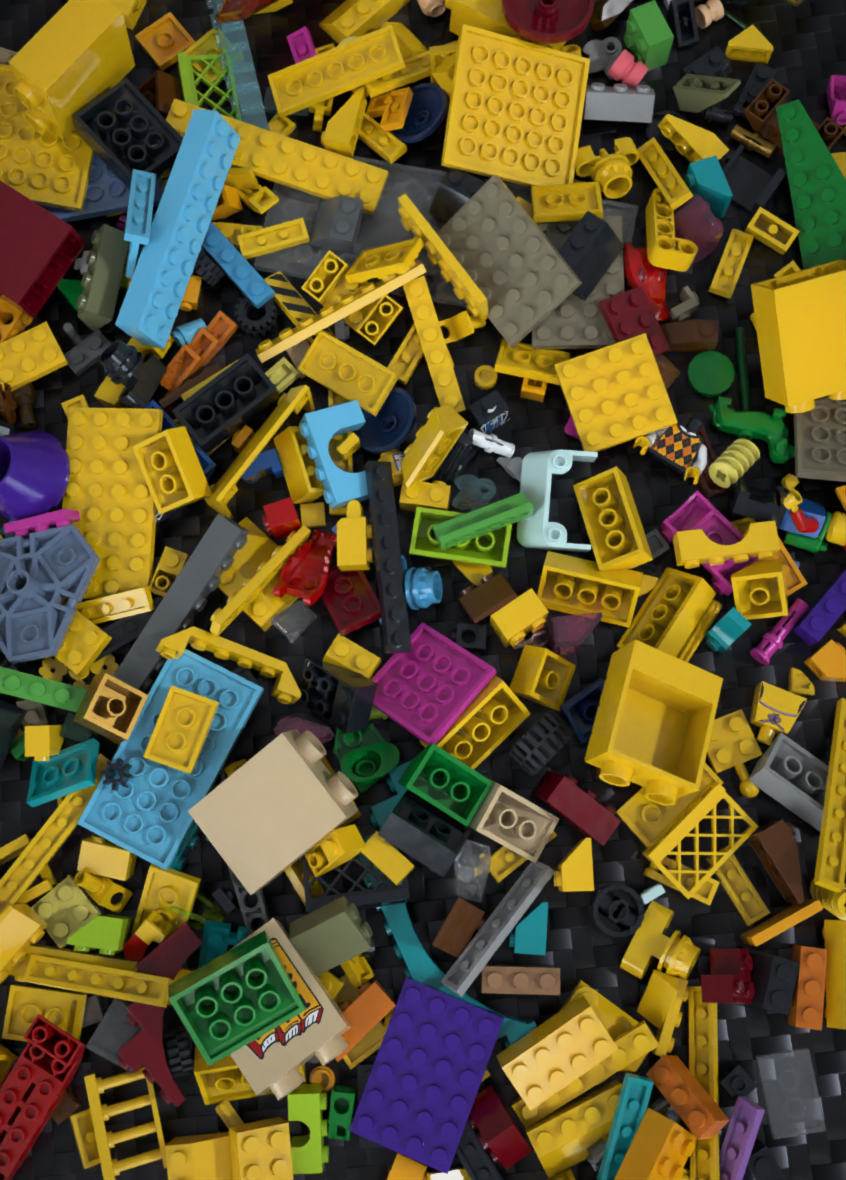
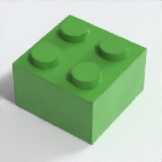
M653 0L630 9L623 39L626 47L630 48L634 56V62L641 61L649 67L648 71L667 64L674 35L656 1Z

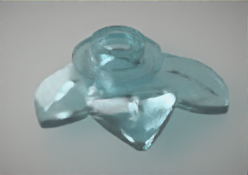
M472 474L459 476L454 481V484L460 492L454 498L452 506L459 510L471 509V511L489 505V500L496 494L495 483L488 478L478 479ZM483 488H487L489 490L487 493L480 492V490Z

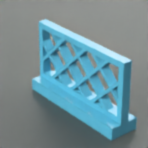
M136 169L132 171L124 240L130 241L125 276L132 278L134 274L139 244H149L156 174Z

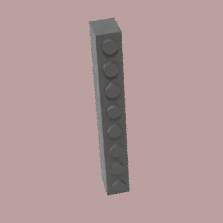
M217 514L113 677L143 693L151 690L155 683L154 678L161 672L167 661V658L162 657L160 652L155 651L161 639L193 626V618L197 612H200L206 606L208 601L206 598L210 592L219 586L221 582L220 577L224 570L226 571L232 566L235 553L246 544L248 530L229 517Z

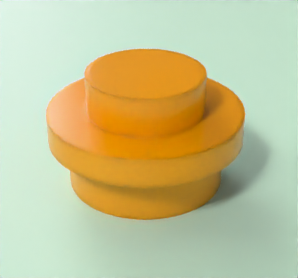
M317 1066L309 1075V1084L322 1083V1093H326L332 1089L335 1083L334 1072L327 1066Z

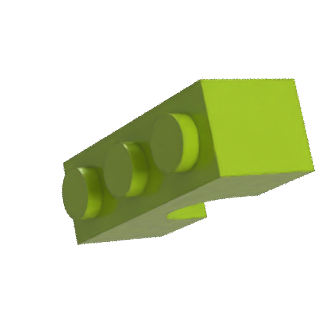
M322 1083L301 1084L288 1094V1121H301L310 1130L304 1136H292L290 1145L293 1174L323 1173L324 1163L329 1162V1146L324 1145V1136H328V1119H323V1110H327V1093H322Z

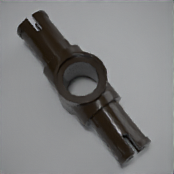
M32 382L11 392L13 400L16 401L17 406L15 409H18L23 428H32L37 425L32 409L33 401L36 400V393Z

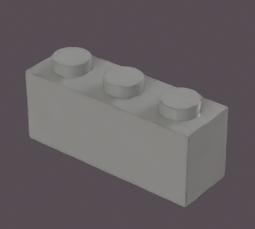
M597 82L592 83L591 86L587 85L583 110L584 119L652 123L655 100L654 89H650L648 85H637V88H629L626 84H614V87H609Z

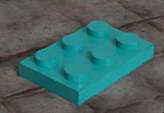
M92 738L61 750L59 755L50 756V761H33L26 803L31 807H36L95 785L99 742Z

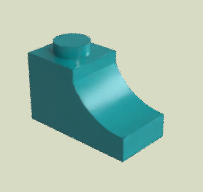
M733 607L705 634L706 644L713 651L722 653L752 624Z

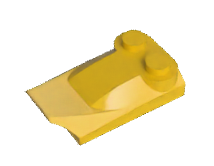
M582 980L579 981L561 1010L581 996H584L612 1039L639 1023ZM647 1054L620 1071L636 1072Z

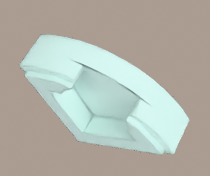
M661 884L645 889L643 893L639 894L643 905L665 893V890Z

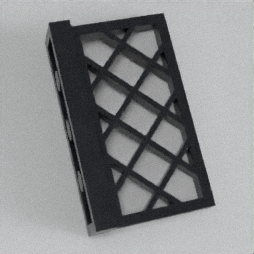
M398 848L399 852L405 856L404 851ZM358 853L349 860L342 871L337 867L334 868L339 874L329 885L320 877H315L314 873L308 868L305 855L301 857L306 914L342 896H345L350 904L354 903L358 910L410 903L408 878L406 876L402 880L403 885L391 886L385 881L387 878L385 875L381 878L370 870L374 865L370 862L366 867L356 858L360 854ZM353 862L364 869L357 881H354L345 874ZM367 873L379 880L376 886L370 890H366L359 885ZM309 874L313 876L311 881H309ZM343 876L354 885L347 893L341 894L334 889V886ZM316 880L328 888L321 897L311 898L310 888ZM382 883L386 886L384 888H379ZM356 887L361 890V891L353 892V891L356 889ZM330 891H332V892L335 893V895H328V894L330 893Z

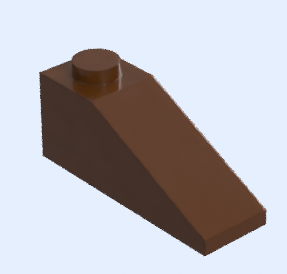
M693 319L659 324L670 347L669 351L701 353L714 351L718 344V320Z

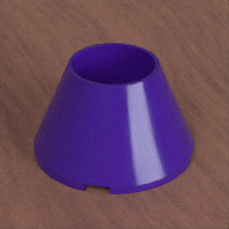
M29 431L0 436V513L10 521H17L45 514L53 506L57 507L65 494L70 475L68 454L63 450L60 441L55 436L43 431Z

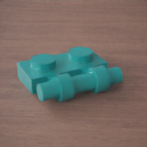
M205 920L198 968L226 953L228 945L235 947L247 938L248 928L241 926L238 928L237 933L230 932L231 923Z

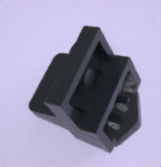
M465 430L434 476L429 478V480L442 482L450 480L454 482L466 469L471 459L480 451L481 447L472 444L473 438Z

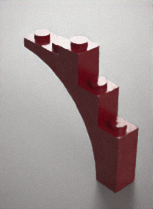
M185 922L135 965L138 968L136 972L174 980L187 958L202 942ZM131 1002L126 1008L129 1011L126 1017L135 1028L138 1025L142 1028L118 1048L117 1052L120 1056L117 1060L126 1071L131 1068L134 1073L144 1066L145 1070L142 1073L151 1084L156 1081L162 1088L159 1094L168 1105L173 1102L178 1107L185 1101V1095L174 1080L165 1057L162 1040V1023L165 1007Z

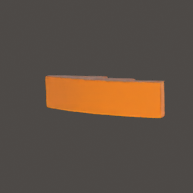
M219 310L206 328L202 327L189 345L184 344L168 364L167 371L160 384L170 392L181 387L187 379L194 378L239 328V325Z

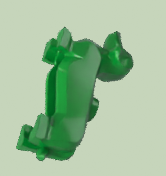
M721 396L718 397L715 406L713 404L709 405V410L712 413V423L720 431L738 435L739 439L750 441L755 438L764 440L769 446L770 459L774 463L783 464L789 458H795V446L788 444V428L783 423V419L787 415L785 410L775 408L772 416L763 411H736L728 407L731 405L732 399Z

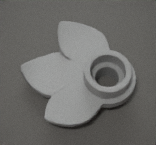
M608 37L603 41L596 39L589 41L582 49L589 56L588 59H590L588 74L604 70L608 79L612 80L607 73L621 54V42L615 37ZM613 45L615 49L610 51L607 49V46Z

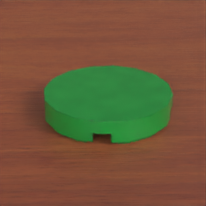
M706 351L701 352L692 359L686 376L688 384L694 392L701 393L705 397H716L729 389L734 381L735 371L728 357L720 352Z

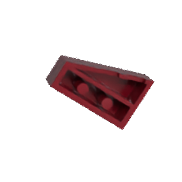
M547 770L531 792V795L536 799L543 800L550 806L551 810L555 813L558 812L571 825L591 838V840L604 846L621 822L614 816L616 811L605 803L600 805L595 801L598 797L586 788L584 791L577 786L579 782L571 775L566 773L564 776Z

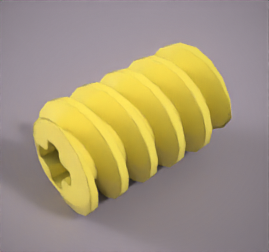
M734 440L726 451L710 465V478L718 486L729 488L760 458L759 449L749 440Z

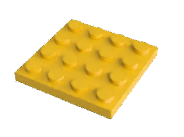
M646 333L554 365L583 451L598 452L640 436L677 425L678 423Z

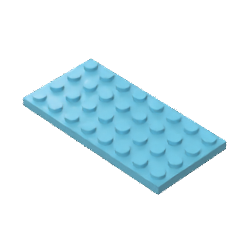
M185 649L179 660L167 659L148 694L149 696L128 741H123L111 761L113 764H116V760L121 758L123 759L122 766L128 763L131 764L132 767L129 769V772L135 777L129 778L127 782L128 788L119 785L118 790L115 791L112 790V783L103 785V781L106 779L105 775H103L77 824L164 870L170 868L194 822L188 810L209 794L264 688ZM171 685L220 703L192 775L143 757ZM117 769L115 770V773H116V776L114 777L115 779H118V780L120 779V776H119V773L121 772L120 770H117Z

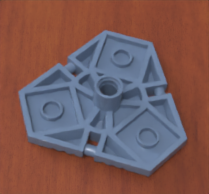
M74 524L29 533L30 538L28 539L21 535L0 539V649L8 661L13 664L56 656L58 654L65 634L69 630L68 627L71 625L72 619L77 612L75 611L76 605L82 601L83 595L87 590L86 588L89 586L90 580L101 560ZM65 598H69L66 605H62Z

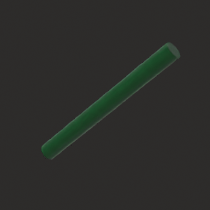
M736 327L735 337L741 411H751L744 327Z

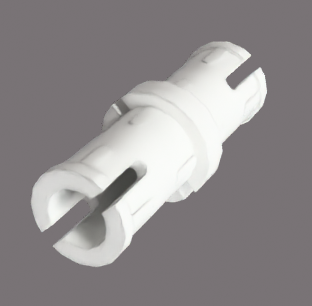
M473 428L468 433L473 438L472 444L484 448L485 452H494L506 458H511L515 451L514 444L500 440L494 434L487 435Z

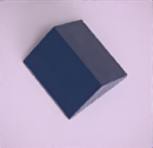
M601 677L560 705V715L574 730V734L582 744L590 739L593 732L592 729L605 683Z

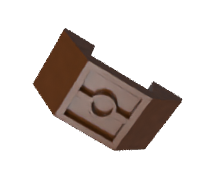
M771 79L745 109L744 113L754 133L757 132L760 134L759 137L773 145L775 144V151L784 156L776 106L787 103L786 100L790 90L774 79ZM828 117L821 125L811 119L828 150L832 148L846 130Z

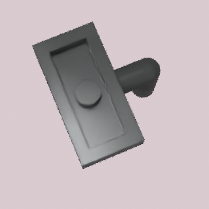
M65 323L63 326L64 331L76 345L64 356L68 366L79 376L99 361L101 354L111 343L99 329L83 340L71 323Z

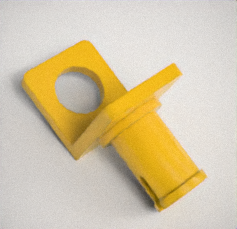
M463 311L452 318L439 321L440 326H445L449 331L448 338L444 339L445 343L448 344L473 334L474 329L485 326L486 320L481 323L478 317L473 318L469 316L468 311Z
M80 870L74 878V884L84 888V891L98 905L116 913H120L133 894L131 890L113 882L109 877L96 874L91 875L85 870ZM121 892L123 894L122 900L117 904H111L112 896Z

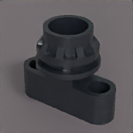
M122 340L113 342L99 358V363L104 367L105 374L111 378V381L115 385L122 383L125 386L118 399L127 408L145 409L167 371V367L152 352L144 356L134 346L126 345Z

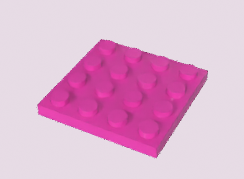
M422 622L410 635L412 651L408 653H394L371 680L377 683L373 707L429 745L431 742L436 744L497 672L494 667Z

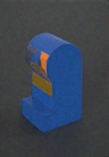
M276 449L260 453L241 476V480L244 483L253 484L260 477L274 474L276 479L283 477L284 473Z

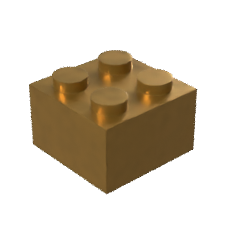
M106 672L95 675L73 721L115 742L128 741L149 695Z

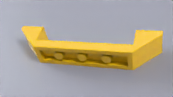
M195 626L161 639L155 651L160 652L162 657L170 660H179L185 651L187 643H189L196 650H207L214 653V656L219 659H230L237 662V665L242 668L258 670L265 677H276L271 696L276 697L277 701L283 704H294L301 697V692L286 662L220 636L217 637Z

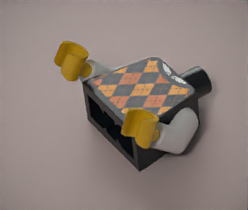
M691 417L685 427L677 423V425L650 433L645 437L640 436L633 445V448L636 446L642 447L641 455H644L647 449L650 448L648 451L651 457L682 474L685 481L687 478L693 477V484L698 483L699 476L707 465V448L704 445V439L697 435L704 424L695 417Z

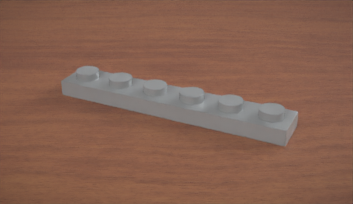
M531 861L440 981L446 988L461 997L464 995L555 873L550 866L539 861L536 863Z

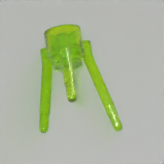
M197 891L196 897L211 908V910L205 909L202 916L175 906L170 908L173 912L199 921V923L189 921L188 926L204 930L205 920L222 922L225 914L220 912L222 907L211 902L199 891Z

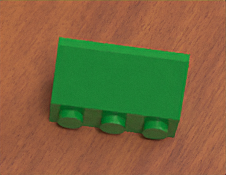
M432 742L409 763L398 781L399 784L467 827L494 785L492 781Z

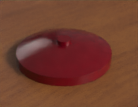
M502 0V12L509 26L522 37L545 44L561 43L578 36L588 26L594 9V0Z

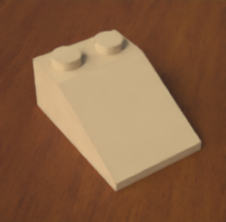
M492 781L494 785L468 826L536 863L559 818Z

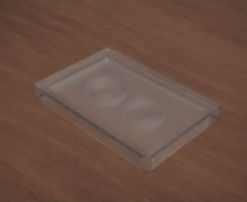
M809 1048L756 1056L772 1138L775 1140L826 1131Z

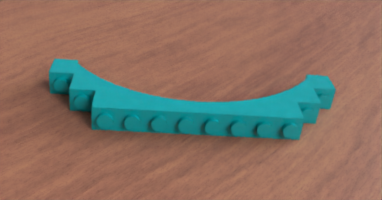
M411 761L394 768L389 773L390 777L386 781L391 792L397 791L398 795L371 807L373 813L369 814L374 828L380 827L382 829L389 815L407 791V788L399 784L398 781ZM372 835L363 838V841L366 843ZM362 853L356 858L366 867L370 864V861ZM375 865L370 869L381 878L384 875ZM369 873L363 878L368 888L371 886L374 888L379 882ZM385 879L391 886H396L390 879ZM382 883L379 888H384L386 886ZM406 903L376 907L378 912L383 910L386 920L382 922L387 934H393L397 942L393 947L398 959L404 958L407 965V968L404 969L406 977L408 976L505 1017L497 1039L507 1035L508 1039L504 1040L506 1048L537 1028L534 1019L523 1021L506 1016L486 1007L466 993L461 997L446 988L440 982L445 974L438 968L420 941L413 927Z

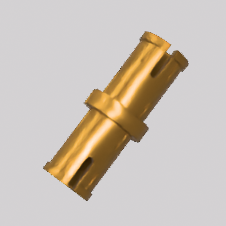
M736 124L730 134L731 139L733 138L747 146L746 149L749 151L753 149L768 159L776 148L775 144L773 145L759 137L760 134L757 132L753 134Z

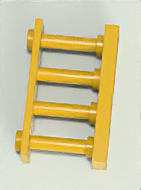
M144 1066L135 1073L129 1071L104 1079L101 1077L96 1078L95 1072L84 1075L104 1180H116L115 1176L120 1175L121 1171L160 1159L163 1161L164 1169L167 1168L165 1146L168 1143L164 1142L153 1084L142 1073L145 1070ZM146 1078L149 1094L109 1106L107 1104L101 1105L99 1094L104 1093V1090ZM151 1105L154 1121L112 1133V1131L106 1132L105 1121L110 1120L109 1117ZM157 1132L160 1148L122 1160L112 1159L110 1148H114V1144Z

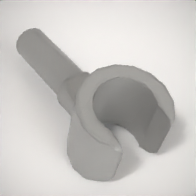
M540 630L536 632L531 638L515 646L514 650L523 648L525 645L543 646L549 640L542 642L538 639V635L546 631Z

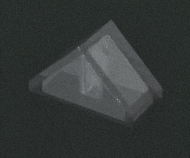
M299 600L273 617L270 622L287 640L293 643L317 618V615Z

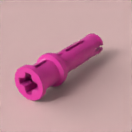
M797 598L788 609V616H782L771 632L763 634V640L759 645L750 650L751 656L759 663L768 665L775 651L783 647V639L809 609L808 604Z

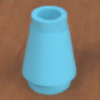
M199 318L175 327V331L171 332L176 344L181 348L184 344L189 345L199 330L207 326Z

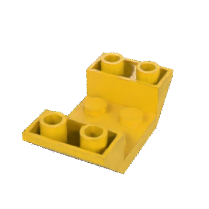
M329 250L301 288L322 306L332 305L333 307L340 303L342 297L350 293L354 295L360 292L361 287L369 282L348 284L345 274L350 269L349 265ZM384 295L344 317V321L354 331L373 345H376L403 310V307L388 295Z

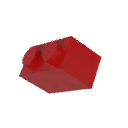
M291 497L263 506L265 514L261 515L264 526L269 535H274L276 541L288 537L293 530L297 532L302 527Z

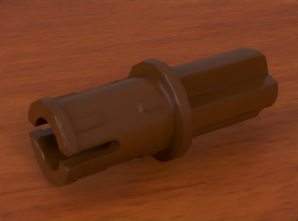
M4 383L5 391H3L2 384H0L2 420L10 424H16L15 408L17 404L13 400L11 386Z

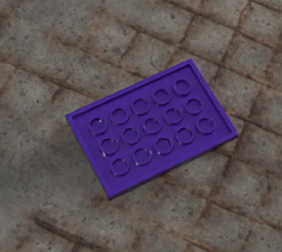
M407 976L349 1131L448 1174L505 1017Z

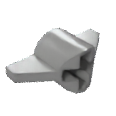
M499 457L496 461L512 478L521 482L523 460L520 457Z

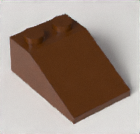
M783 819L770 821L758 828L747 840L786 903L801 904L804 902L798 844L794 838L796 833L789 822H784Z
M458 896L436 934L432 945L459 958L471 942L470 938L474 931L478 932L487 919L483 917L485 912Z

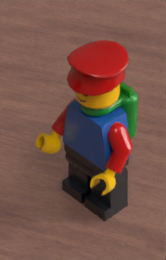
M789 473L781 481L782 486L789 493L780 490L777 493L773 489L763 490L751 486L750 479L741 477L732 497L733 513L762 522L775 521L776 527L783 530L782 537L785 544L816 553L819 550H827V540L828 542L841 545L843 550H846V514L839 511L833 514L825 512L824 506L802 498L799 491L794 489L800 483L794 475Z

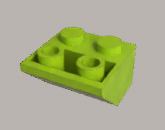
M113 914L98 915L67 938L66 944L74 945V950L89 952L98 948L100 949V954H121L125 943L132 936L131 932L135 917Z

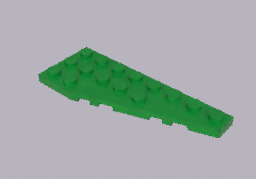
M800 100L776 106L796 228L800 231L798 239L803 269L836 260H845L846 179Z

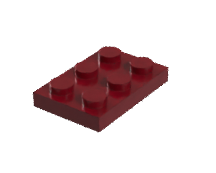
M642 286L606 298L598 303L615 343L646 333L654 357L670 350Z
M338 566L329 569L327 583L321 598L341 637L381 618L380 602L362 570L341 571Z

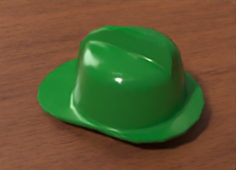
M377 742L349 751L340 762V770L356 784L370 786L375 784L381 776L393 771L400 760V753L392 743Z

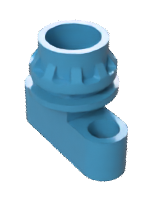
M401 555L406 604L408 603L412 610H418L419 608H428L432 603H440L443 588L439 572L415 567L407 570L406 559L404 555Z

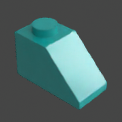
M540 902L515 925L514 931L509 933V947H513L514 953L546 955L548 902Z

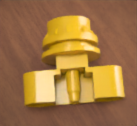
M630 137L615 139V153L608 154L605 148H601L599 150L600 156H595L590 145L578 148L575 161L577 175L579 177L591 176L593 182H599L600 191L607 198L617 199L626 195L632 187L631 178L633 173L631 166L639 160V153Z
M652 901L644 914L640 928L637 929L622 959L620 968L642 979L653 957L660 960L657 971L662 972L664 969H667L666 974L673 977L679 976L686 980L698 959L701 949L693 945L690 937L684 935L680 938L681 932L675 930L671 938L664 935L672 920L674 911Z

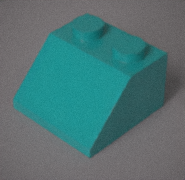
M714 155L690 163L684 179L685 184L694 196L688 200L689 205L716 218H724L733 194L717 156Z

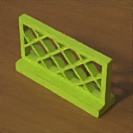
M178 52L177 65L183 101L198 107L205 102L213 108L212 110L242 121L231 54L187 56L186 52ZM217 60L227 61L228 67L223 73L214 67ZM192 63H201L206 68L199 74L192 68ZM210 70L220 75L214 83H211L204 77ZM222 80L231 85L227 93L217 87ZM200 81L210 87L204 95L196 90V86ZM213 91L222 96V99L217 104L208 99V96ZM226 100L234 105V109L230 114L221 108Z

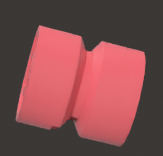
M624 49L607 75L616 81L622 80V84H626L629 88H636L649 70V67L641 61L635 63L634 56Z

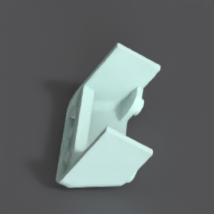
M549 450L531 452L523 458L520 493L524 492L527 501L532 503L534 510L531 517L517 522L516 537L521 546L525 548L588 552L591 550V545L567 543L565 527L560 523L548 522L552 474H565L570 470L572 461L594 462L598 452Z

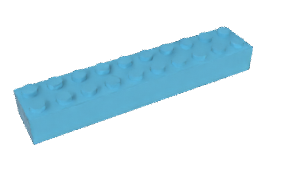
M193 110L151 225L149 244L144 245L115 323L117 327L142 345L165 349L241 137L214 110Z

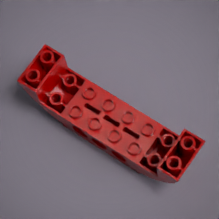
M40 1014L36 1016L24 1036V1039L28 1041L27 1046L0 1088V1180H11L16 1171L21 1167L74 1079L85 1050V1045Z

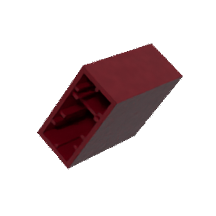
M0 180V298L34 319L86 243L71 225Z

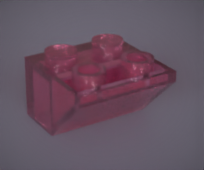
M696 194L674 215L675 237L690 240L698 247L692 265L715 252L724 229L720 219L715 218L710 211V206L706 200H703L699 194Z

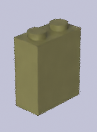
M342 896L291 922L289 940L315 975L318 976L371 949V936H373L369 924L361 920L355 904H350L346 897Z

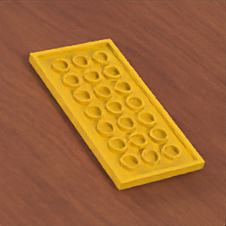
M69 407L66 452L70 463V475L63 496L62 509L79 511L80 521L71 523V525L74 524L78 527L101 559L90 580L89 586L86 588L83 599L108 596L148 586L151 583L153 577L157 508L132 446L162 432L163 410Z

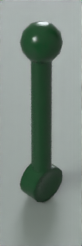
M724 9V15L744 30L751 26H746Z

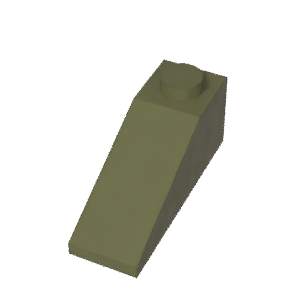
M686 74L673 87L680 111L698 113L726 99L741 82L739 79Z

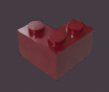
M740 948L710 949L711 975H701L702 1003L752 1004L755 990L751 982L750 971L753 968V960L751 955H749V950Z
M489 1085L478 1093L468 1121L474 1130L479 1129L480 1134L477 1137L484 1149L488 1150L494 1162L500 1161L507 1170L533 1150L493 1087Z

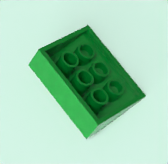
M265 930L168 985V999L208 1066L306 1010L292 979Z

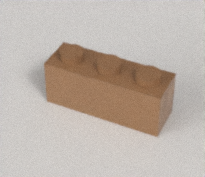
M486 964L481 971V993L560 995V968L558 966Z

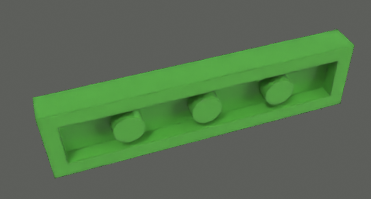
M524 492L434 525L432 529L442 551L529 518L533 514L534 507L531 502L527 501Z

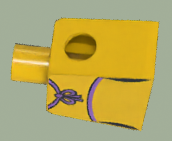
M763 681L758 683L755 687L750 723L760 727L756 740L771 745L775 734H788L807 699Z

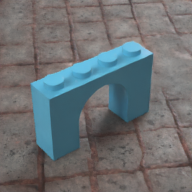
M358 400L306 413L299 423L300 433L302 437L306 438L308 443V455L310 459L314 460L316 465V477L319 482H322L324 487L323 496L325 502L330 504L332 510L347 506L353 499L359 502L369 499L366 471L349 473L339 469L331 460L328 451L330 439L338 435L360 430L366 422Z

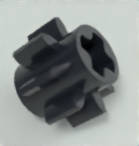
M121 758L116 760V764L107 761L108 767L106 770L100 771L106 778L103 781V785L112 783V790L115 791L118 790L119 785L128 788L127 782L129 778L135 777L129 772L132 765L128 763L122 766L123 759ZM116 769L121 771L119 773V780L114 778L116 776Z

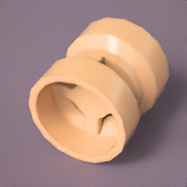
M708 0L705 5L700 4L695 7L697 25L704 29L711 25L712 21H718L724 17V8L720 0Z

